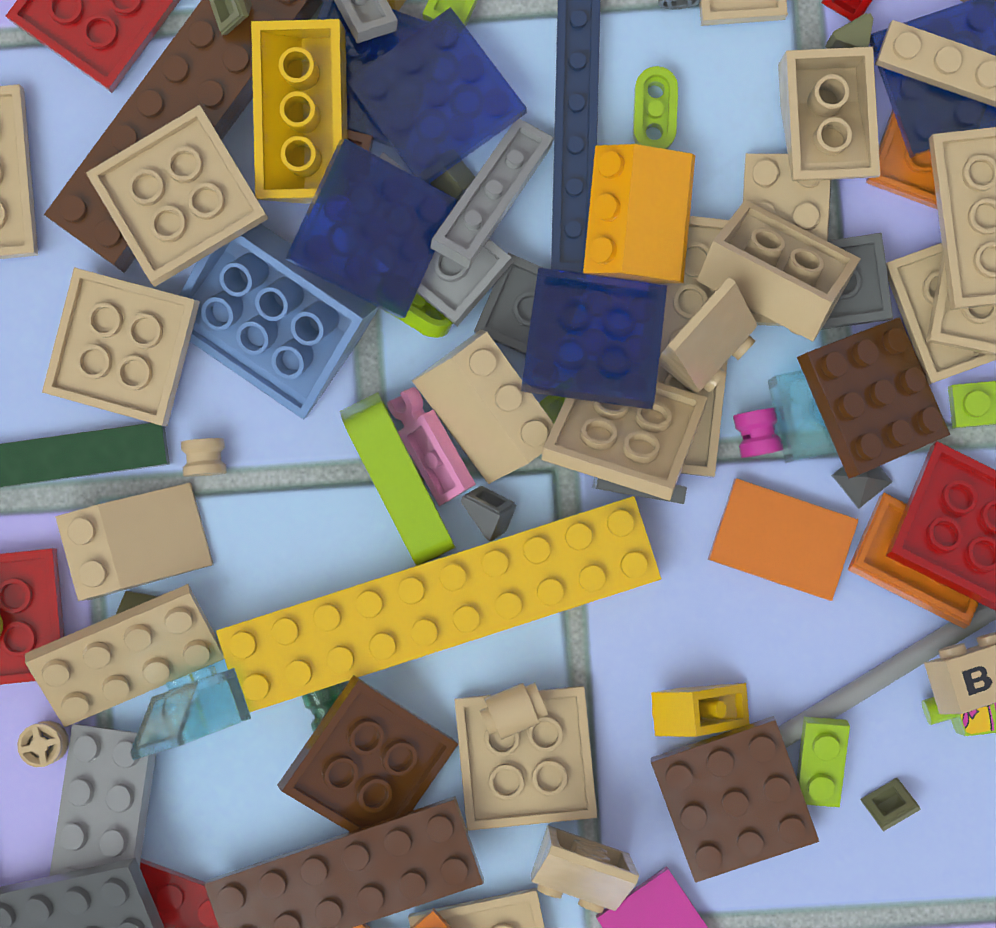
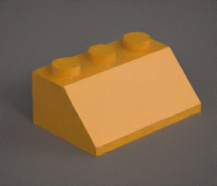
M638 144L595 146L584 274L604 283H684L695 167L694 154Z

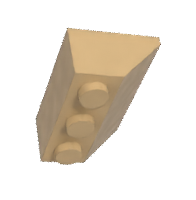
M745 200L713 240L697 281L716 292L725 280L730 277L736 282L751 311L788 328L794 334L814 341L832 313L861 258Z
M479 330L412 380L488 484L527 465L542 454L543 447L554 423L487 331Z

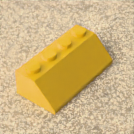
M340 19L251 21L255 197L257 200L301 204L349 203L345 29Z

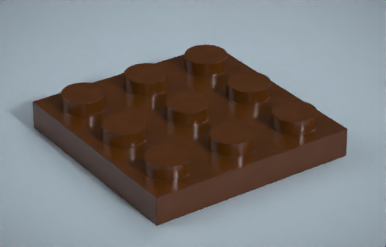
M900 317L797 357L848 479L950 435Z
M353 675L277 786L281 792L350 832L413 811L458 746V743L452 737Z
M774 716L651 757L652 768L695 883L820 842Z

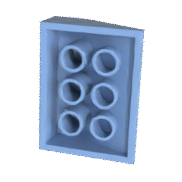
M262 224L197 261L179 296L200 301L190 342L303 420L311 412L351 354L380 307L371 298Z

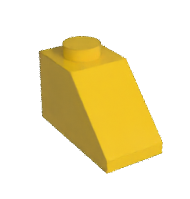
M746 683L684 687L651 692L655 736L697 737L733 730L750 724Z

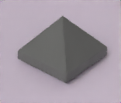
M843 466L831 475L858 509L892 483L880 466L848 479Z

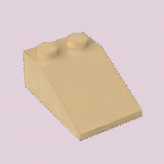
M873 47L786 51L778 64L780 107L792 181L879 177L880 160Z
M730 277L725 280L667 345L656 361L692 393L697 394L702 388L710 393L727 374L721 369L722 365L731 355L739 360L755 342L750 334L758 325L735 281Z
M191 483L114 500L55 516L78 601L96 599L214 565Z
M547 825L531 872V881L538 884L537 890L539 892L559 899L562 898L563 893L579 898L578 905L597 913H603L604 907L616 911L636 886L639 878L629 853Z

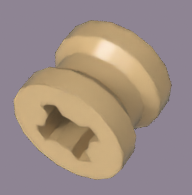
M206 438L182 441L181 451L186 454L187 461L183 467V476L198 477L226 474V464L221 461V451L225 448L224 439Z
M42 721L25 728L20 734L17 742L18 753L21 759L28 765L45 767L60 760L66 754L69 746V736L65 728L59 723Z

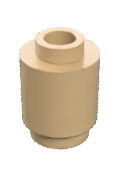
M535 682L527 686L521 683L484 699L487 708L479 710L489 735L498 732L501 740L540 724L538 719L548 715Z

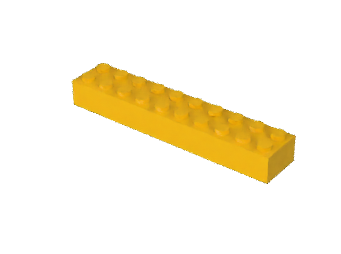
M635 496L228 626L216 630L243 715L349 681L353 675L361 677L661 580V576Z

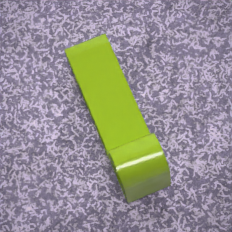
M379 392L341 410L340 415L343 424L416 566L456 548Z

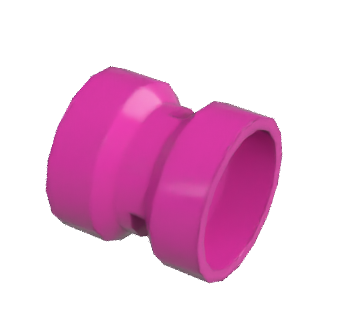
M776 408L755 410L733 416L735 429L743 437L739 444L741 458L784 450L781 437L774 432V425L778 421Z

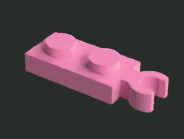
M415 387L401 392L400 397L387 402L390 413L403 423L404 428L399 430L398 433L436 502L441 506L476 484L435 411L424 412L422 396Z

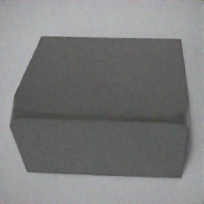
M479 486L465 494L461 499V503L489 541L495 540L507 531L517 506L515 502L483 486Z

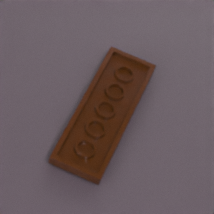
M454 796L208 879L204 885L219 928H353L482 885L484 877L457 799Z

